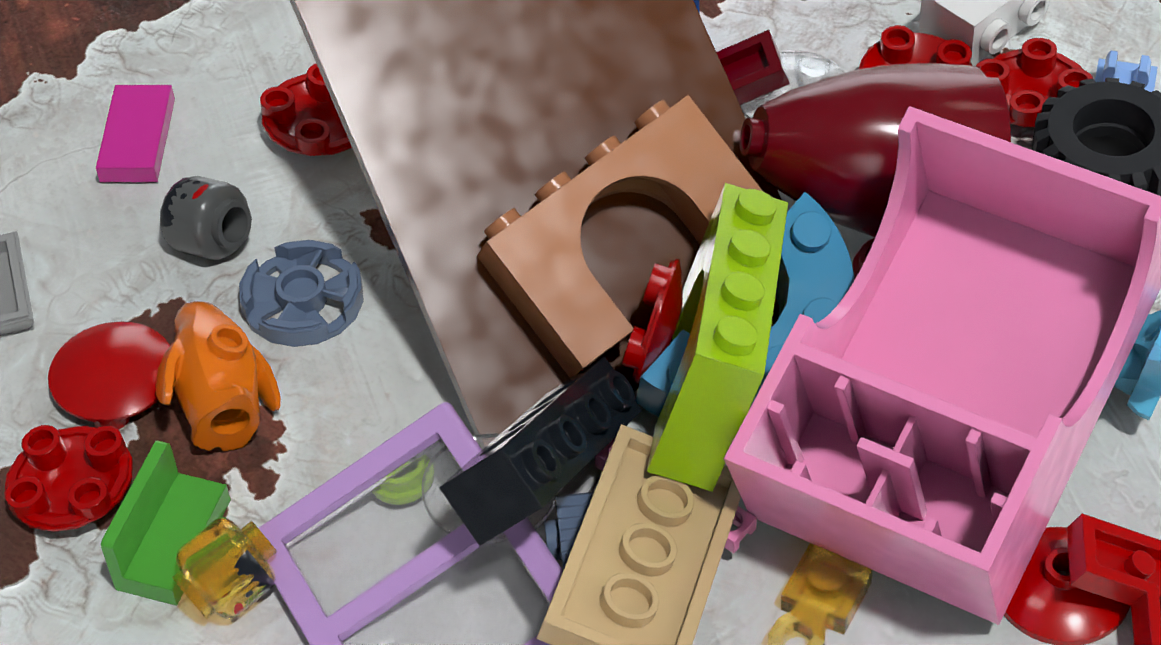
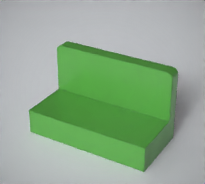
M155 441L102 538L101 549L115 590L177 606L231 499L226 484L178 473L170 443Z

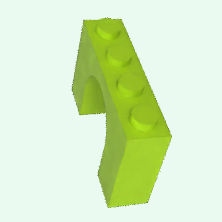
M724 184L683 287V305L672 339L674 340L682 330L690 333L677 374L655 425L647 472L713 492L725 465L724 457L750 409L765 374L788 202L773 198L757 189H744L732 184Z

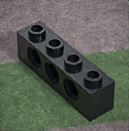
M604 356L544 395L439 487L479 546L543 508L616 437L621 424L627 426L642 411L635 401V394L631 384L623 374L612 368Z

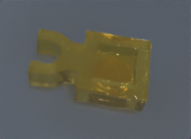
M809 543L781 594V610L787 613L778 618L768 634V645H785L789 639L794 637L808 640L807 645H825V632L827 629L845 635L872 584L873 570Z

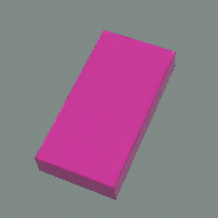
M115 85L96 164L99 182H158L175 102L172 85Z

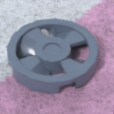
M314 240L285 242L274 247L276 257L265 261L260 267L257 259H255L248 265L239 283L242 313L252 331L271 343L291 347L319 344L341 334L356 320L364 302L361 273L355 262L351 264L343 259L342 251L337 246ZM317 264H323L340 273L324 281L322 273L315 267ZM276 271L280 273L278 277L270 276ZM327 298L342 302L344 309L342 314L329 324L319 314L324 308ZM282 311V313L280 314V316L278 317V319H276V318L268 319L269 317H271V316L277 314L278 312Z

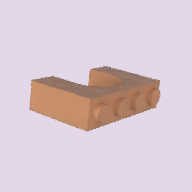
M689 95L671 108L664 99L659 101L634 121V124L639 129L638 132L622 143L615 135L611 136L584 158L590 167L573 179L565 171L560 173L534 194L539 200V204L522 216L513 208L484 230L489 240L478 253V259L570 378L586 369L633 331L632 325L595 279L585 262L580 236L582 221L588 206L602 197L620 192H635L651 196L672 209L701 245L725 183L744 189L762 191Z

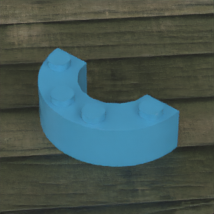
M806 192L787 212L775 295L779 305L778 320L771 327L765 374L754 400L799 314L812 318L814 323L821 321L834 310L854 282L851 258L838 228L824 209ZM685 330L678 334L640 378L635 401L657 417H659L687 346L690 333Z

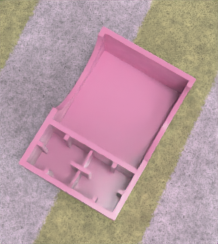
M909 106L897 128L898 158L888 204L875 240L857 277L839 304L821 321L814 323L812 318L799 314L730 445L724 460L747 512L757 517V520L999 625L1161 289V196Z

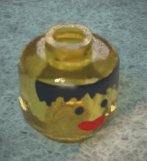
M219 517L177 551L175 559L180 571L172 578L206 619L214 613L224 619H234L275 584V571L267 560L276 554L277 550L252 520L240 529L231 519Z

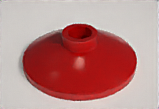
M1046 527L1004 616L1022 633L1052 645H1086L1101 640L1122 624L1129 612L1130 605L1070 586V576L1061 575L1056 572H1069L1067 527Z

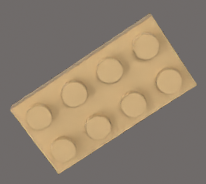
M621 424L536 639L550 645H692L741 499L728 467L724 465L713 492L647 472L653 437Z

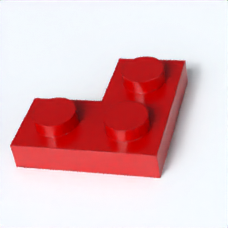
M1082 513L1067 527L1070 586L1130 605L1134 645H1161V540Z

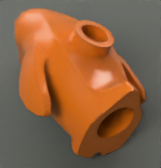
M194 301L186 303L177 312L175 318V340L165 352L158 368L155 382L156 396L160 403L169 406L174 389L178 402L191 426V441L194 446L207 451H211L215 447H220L222 451L243 448L260 424L259 398L270 411H277L280 408L281 396L273 371L260 351L251 345L243 330L225 315L222 310L209 302Z

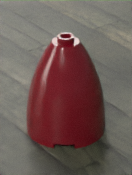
M941 63L886 65L858 69L822 78L792 89L761 105L756 109L752 118H746L743 122L740 133V150L743 156H748L753 170L789 198L797 201L806 192L824 209L833 222L876 237L888 204L896 171L899 146L897 128L909 106L1011 142L1010 115L1006 95L999 78L986 77L979 66Z

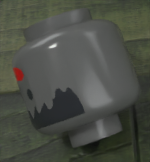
M200 176L182 178L170 188L164 197L160 209V226L167 243L173 249L182 253L210 260L227 258L237 251L248 237L251 229L252 217L246 197L238 187L219 180Z

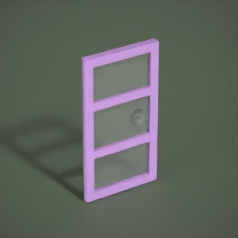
M441 403L247 535L310 645H550L536 638L563 570L529 519L525 518L479 546L439 489L443 483L482 450L450 403Z

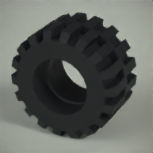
M1093 78L1082 80L1077 88L1067 85L1058 90L1057 98L1049 97L1042 104V111L1037 114L1032 150L1161 196V92L1158 90L1149 92L1144 89L1145 84L1132 81L1131 84L1120 83L1119 78H1105V82H1095Z

